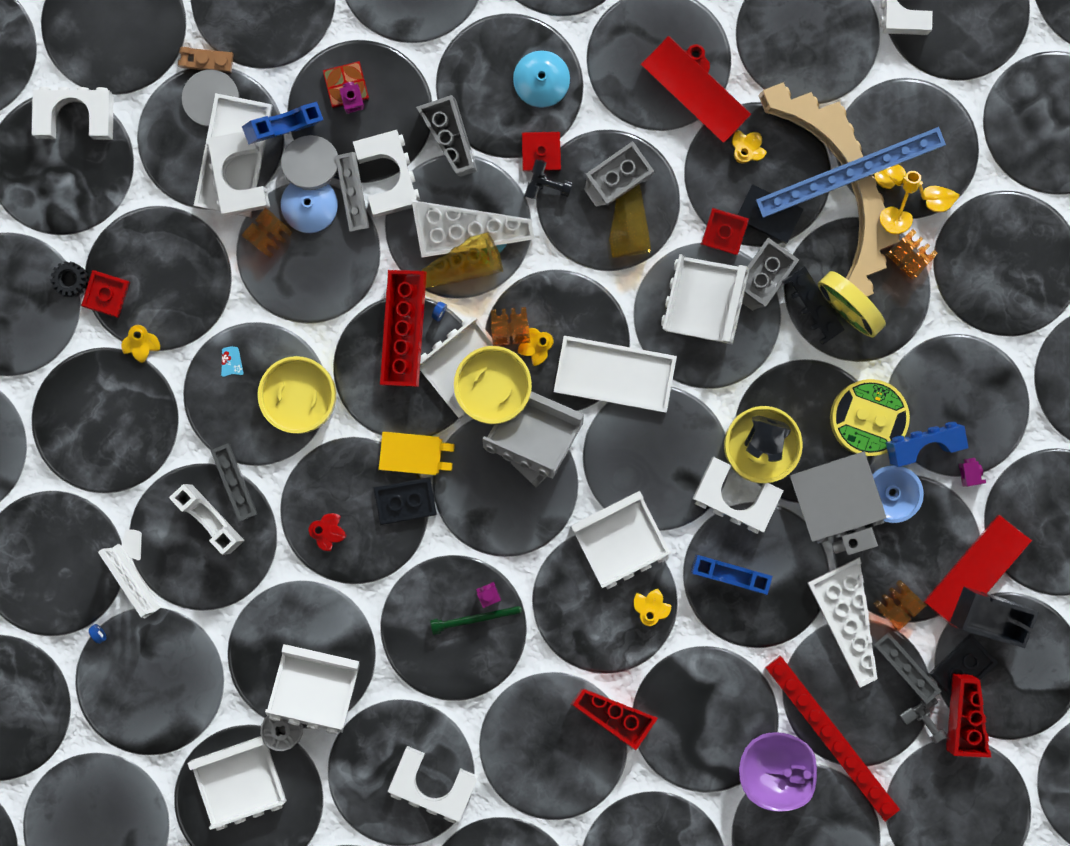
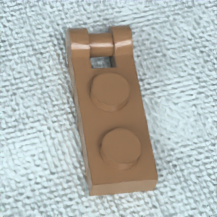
M180 47L181 59L178 60V67L232 73L234 56L232 52ZM189 56H194L193 62L188 61Z

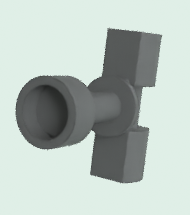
M934 698L926 704L921 699L917 706L908 708L899 716L906 725L915 719L917 721L922 720L933 734L930 738L936 744L947 736L943 729L938 730L928 716L931 713L929 709L935 706L938 701Z

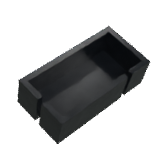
M963 587L950 623L963 631L1025 648L1031 632L1018 625V622L1033 629L1039 612L1021 603Z

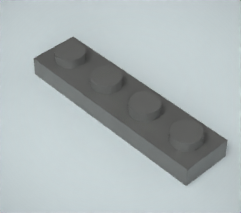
M227 443L210 450L238 521L240 522L257 515L258 513L230 444Z
M889 632L874 644L926 704L942 692Z

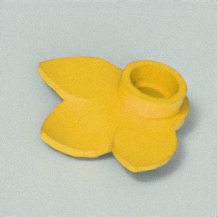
M740 130L735 132L732 138V145L735 148L734 157L737 162L743 164L748 163L750 160L760 161L765 157L767 152L760 147L762 143L760 133L752 132L746 136Z
M134 325L129 329L128 336L123 339L121 348L123 354L132 352L134 358L143 363L149 355V350H160V342L154 334L148 333L144 326ZM135 332H140V333H141V337H140V338L135 337L134 333H135Z
M528 328L523 331L525 340L519 345L518 353L524 356H531L533 366H537L547 359L548 350L552 348L554 340L552 335L547 332H540L536 328ZM542 338L546 339V343L544 345L541 344Z
M659 589L651 591L647 597L638 593L634 597V609L640 614V620L646 626H654L659 619H664L670 614L671 605L663 603V596ZM651 613L653 619H648L646 614Z

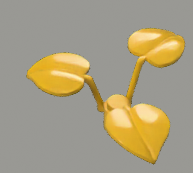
M900 165L874 174V178L879 186L891 189L895 185L901 186L903 184V189L906 192L900 209L887 207L880 214V223L886 232L890 234H902L911 227L913 222L912 215L909 212L903 211L909 193L916 192L918 187L922 199L926 200L927 208L934 212L941 213L949 210L960 196V194L940 186H929L923 191L921 175L916 171H909L906 174L905 169Z

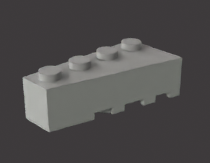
M453 95L417 106V110L423 117L455 173L462 177L478 172L458 104Z

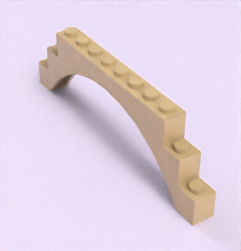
M784 82L767 88L758 95L765 113L790 120L810 131L829 148L841 165L863 157L861 145L855 139L853 126L848 122L846 110L841 106L840 101L819 109L818 100L813 96L812 92L791 100L790 90L788 87H785ZM868 176L851 183L858 207L859 235L853 264L846 279L867 297L874 294L873 284L868 280L867 276L887 268L886 258L880 251L900 242L899 234L886 232L880 223V214L885 209L884 198L877 190L874 176Z

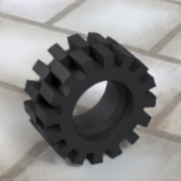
M65 261L64 264L59 263V267H54V273H51L53 278L50 281L53 283V289L59 294L67 297H77L79 293L82 294L84 292V288H87L86 283L89 282V279H87L88 274L80 265ZM68 272H73L76 275V282L73 286L67 287L63 283V276Z

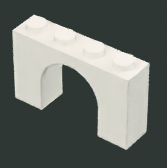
M897 0L880 1V8L883 9V16L880 17V27H883V33L928 35L932 31L933 11L908 10L901 6Z
M39 87V90L33 89L32 136L36 139H56L58 112L68 103L80 102L85 104L89 111V136L94 140H113L114 95L107 88L98 87L96 90H89L86 87H78L77 90H70L68 87H58V90H51L49 87Z
M394 130L354 141L353 145L359 164L379 158H387L394 161L400 168V179L393 189L368 196L374 218L413 208L412 200L418 201L420 196L418 189L414 190L412 182H415L413 171L408 170L407 164H410L408 153L403 152L402 146H405L403 135H399L398 131Z
M243 131L207 138L206 151L208 156H211L212 163L209 164L211 174H214L215 177L213 188L215 193H218L219 200L216 201L218 211L224 216L270 208L267 189L264 186L236 190L230 187L226 179V169L230 161L240 155L260 152L258 142L248 145Z
M712 457L692 498L696 501L695 504L704 509L707 506L714 509L712 513L723 517L725 514L731 517V522L739 526L741 523L748 525L747 529L756 534L759 531L764 532L784 490L767 482L763 483L756 500L749 508L734 510L724 502L721 495L722 484L731 465Z
M183 484L169 497L182 512H188L205 527L212 536L209 541L222 555L231 554L245 541L193 485Z
M407 746L388 792L391 793L390 796L397 800L402 798L408 800V804L417 808L419 806L427 808L426 811L430 814H441L449 822H460L478 776L460 768L454 785L448 794L440 798L427 797L418 789L416 784V774L425 753Z

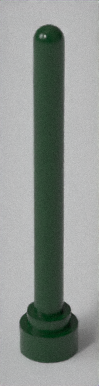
M516 606L447 621L433 619L430 620L432 633L437 635L447 628L520 614L522 607Z

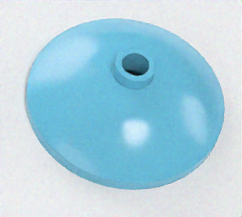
M535 51L529 53L519 61L513 75L514 88L518 96L525 103L539 108L550 107L562 100L568 91L570 84L568 67L558 55L552 52ZM540 73L545 74L543 79L538 77Z

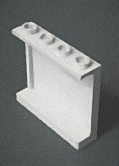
M679 254V258L674 263L675 276L670 281L671 293L670 296H667L665 303L667 307L666 315H663L661 320L663 329L666 332L733 344L749 274L748 267L743 265L737 267L693 259Z
M471 317L467 318L462 322L463 327L458 331L456 329L452 330L447 334L448 339L443 343L441 341L437 342L432 347V352L428 355L426 353L421 355L420 371L459 419L466 415L454 393V377L459 364L468 354L476 349L486 346H498L476 317L473 319Z
M640 491L571 525L602 588L610 589L616 586V581L621 578L624 581L635 576L633 572L639 569L643 572L652 567L651 563L655 561L661 563L669 559L668 555L671 554Z
M283 644L282 657L268 709L265 711L266 715L274 721L284 719L288 720L289 724L296 726L302 723L306 724L307 728L313 730L324 728L326 732L331 734L343 733L360 666L359 661Z
M261 736L188 762L189 769L194 772L211 823L210 830L214 828L217 831L228 827L227 824L231 822L239 824L246 821L245 817L253 815V818L259 817L268 809H271V811L283 808L282 805L286 802L269 747L263 742Z

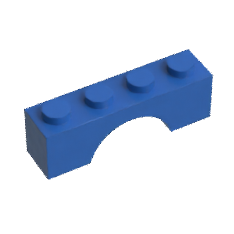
M314 102L283 114L251 120L243 125L242 129L248 145L314 126L321 122L323 117L318 103Z
M949 422L945 424V427L939 428L935 426L928 428L926 432H911L910 436L893 437L892 441L886 442L890 465L900 467L915 463L919 451L926 444L936 442L943 451L950 453L967 449L968 442L965 426L959 425L957 422Z
M695 555L691 569L692 574L768 595L773 577L700 555Z

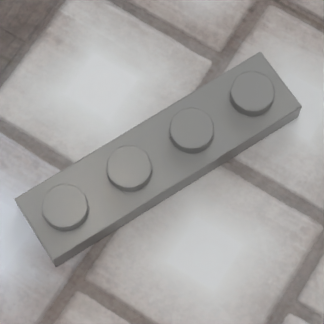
M350 152L337 155L335 158L349 231L370 228L356 153Z

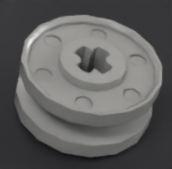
M266 716L261 724L260 734L267 747L275 751H285L291 749L300 741L303 735V724L300 723L299 726L289 724L288 720L274 721L269 719V716ZM284 726L286 733L280 734L278 727Z

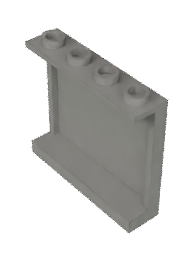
M531 391L528 404L517 417L502 424H495L488 437H483V448L489 453L501 455L507 461H514L525 469H532L543 477L548 476L553 479L583 425L584 414Z
M865 451L790 475L812 542L817 541L819 544L828 541V537L832 535L838 538L847 535L846 531L854 529L857 532L866 529L865 525L872 523L873 526L885 523L884 519L887 518Z

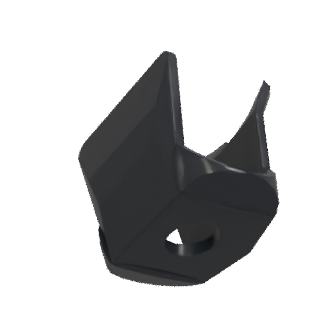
M759 415L753 416L752 421L754 425L744 442L745 446H747L746 451L756 458H760L762 453L768 455L769 462L782 460L784 439L790 434L791 428L778 420Z

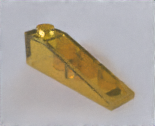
M640 184L616 199L609 239L612 258L645 254L651 251Z
M486 232L469 237L464 243L451 249V252L438 258L423 268L422 271L427 272L426 288L497 274L503 272L500 253L490 233Z

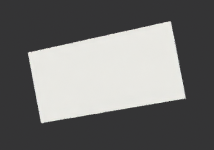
M215 93L207 138L242 132V126L249 121L265 116L271 117L273 105ZM266 140L258 142L260 152L240 155L230 161L226 169V179L231 188L246 190L257 187ZM205 144L194 206L218 211L216 201L219 200L218 193H215L213 188L215 177L214 174H211L209 167L212 161L211 156L207 154ZM252 211L235 215L251 218Z
M564 336L554 392L667 413L677 356Z

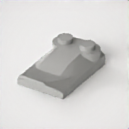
M632 141L586 173L584 190L596 207L609 205L641 182L648 181L655 172Z
M767 238L747 266L749 274L742 304L752 311L757 308L766 307L782 285V280L790 274L799 259L770 238Z

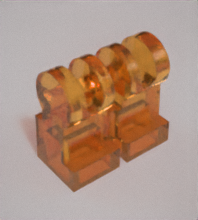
M265 207L255 219L259 226L252 222L242 236L271 258L273 254L267 249V246L271 245L276 250L280 247L276 245L273 239H269L267 235L271 232L276 240L284 243L286 240L279 234L280 231H284L289 236L293 232Z
M914 229L908 232L900 242L886 253L897 266L905 262L900 269L912 280L938 254L935 249L929 255L926 254V250L930 247L928 243L920 247L916 254L912 251L915 247L918 248L923 240L921 236L916 241L912 240V237L916 234Z
M521 307L520 314H516L515 308H511L512 314H510V319L512 321L509 324L506 309H502L501 316H497L496 310H491L493 346L510 345V337L513 338V344L530 343L526 307Z
M901 580L896 582V585L901 590L900 594L892 587L889 589L892 597L900 602L898 606L886 594L882 595V598L887 603L886 607L878 600L874 603L875 607L896 631H900L911 620L910 617H915L927 606Z

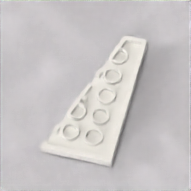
M412 200L421 257L535 239L531 219Z
M858 557L808 582V585L858 686L862 687L877 680V672L872 649V637L870 635V623L860 565L861 560Z

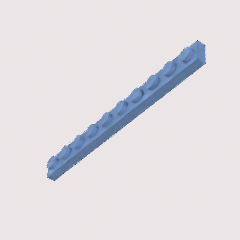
M937 127L756 199L762 217L765 218L944 147L946 144L940 128Z

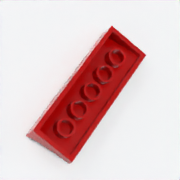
M667 36L641 63L654 78L723 143L727 142L751 116V113L670 36Z
M388 270L380 385L419 387L426 271Z
M997 515L923 602L952 627L958 628L951 624L950 621L963 587L988 593L1032 540L1006 521L1001 515Z

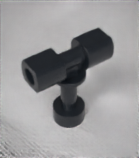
M535 159L532 168L533 176L531 182H528L524 196L536 199L539 188L543 189L546 186L561 191L560 195L568 197L572 182L565 180L564 183L547 179V174H544L547 162Z

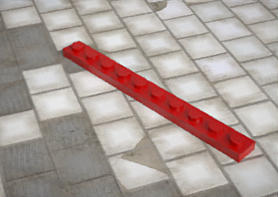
M779 655L765 666L881 818L886 822L900 811L896 803L784 659Z

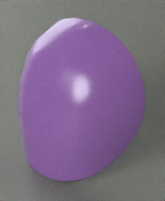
M773 732L760 735L749 743L741 757L739 773L742 789L749 800L767 810L790 811L804 806L813 797L816 787L817 763L813 750L807 743L790 734Z

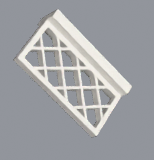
M120 544L113 548H104L98 551L140 617L145 619L162 608Z

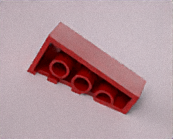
M953 674L946 750L953 756L992 758L988 745L989 737L986 732V716L983 712L984 704L981 683L973 675Z
M581 689L570 704L633 750L638 749L658 719L655 716L586 689Z

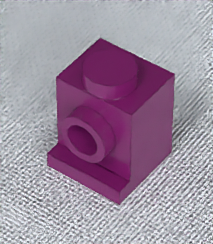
M354 82L343 84V88L339 90L346 113L364 110L365 107L359 85H354ZM354 93L353 98H348V94Z
M976 458L964 459V463L959 464L963 487L986 483V479L982 480L981 478L983 476V468L976 461Z
M494 582L476 589L483 608L501 601Z

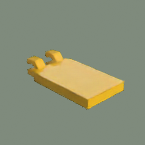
M382 432L379 470L437 475L439 470L452 471L453 463L440 462L441 451L454 452L455 444L442 443V439L435 436Z

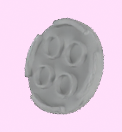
M203 70L194 74L186 82L182 92V104L187 115L195 123L209 127L215 93L240 98L236 84L227 74L218 70Z
M309 135L297 138L285 148L282 154L281 166L284 176L289 183L291 182L303 190L320 189L329 184L338 171L335 158L338 154L335 147L322 137Z

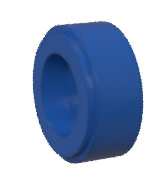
M441 301L438 302L432 312V319L440 321L447 309V304Z
M94 624L89 628V635L96 643L101 644L107 639L104 630L98 624Z

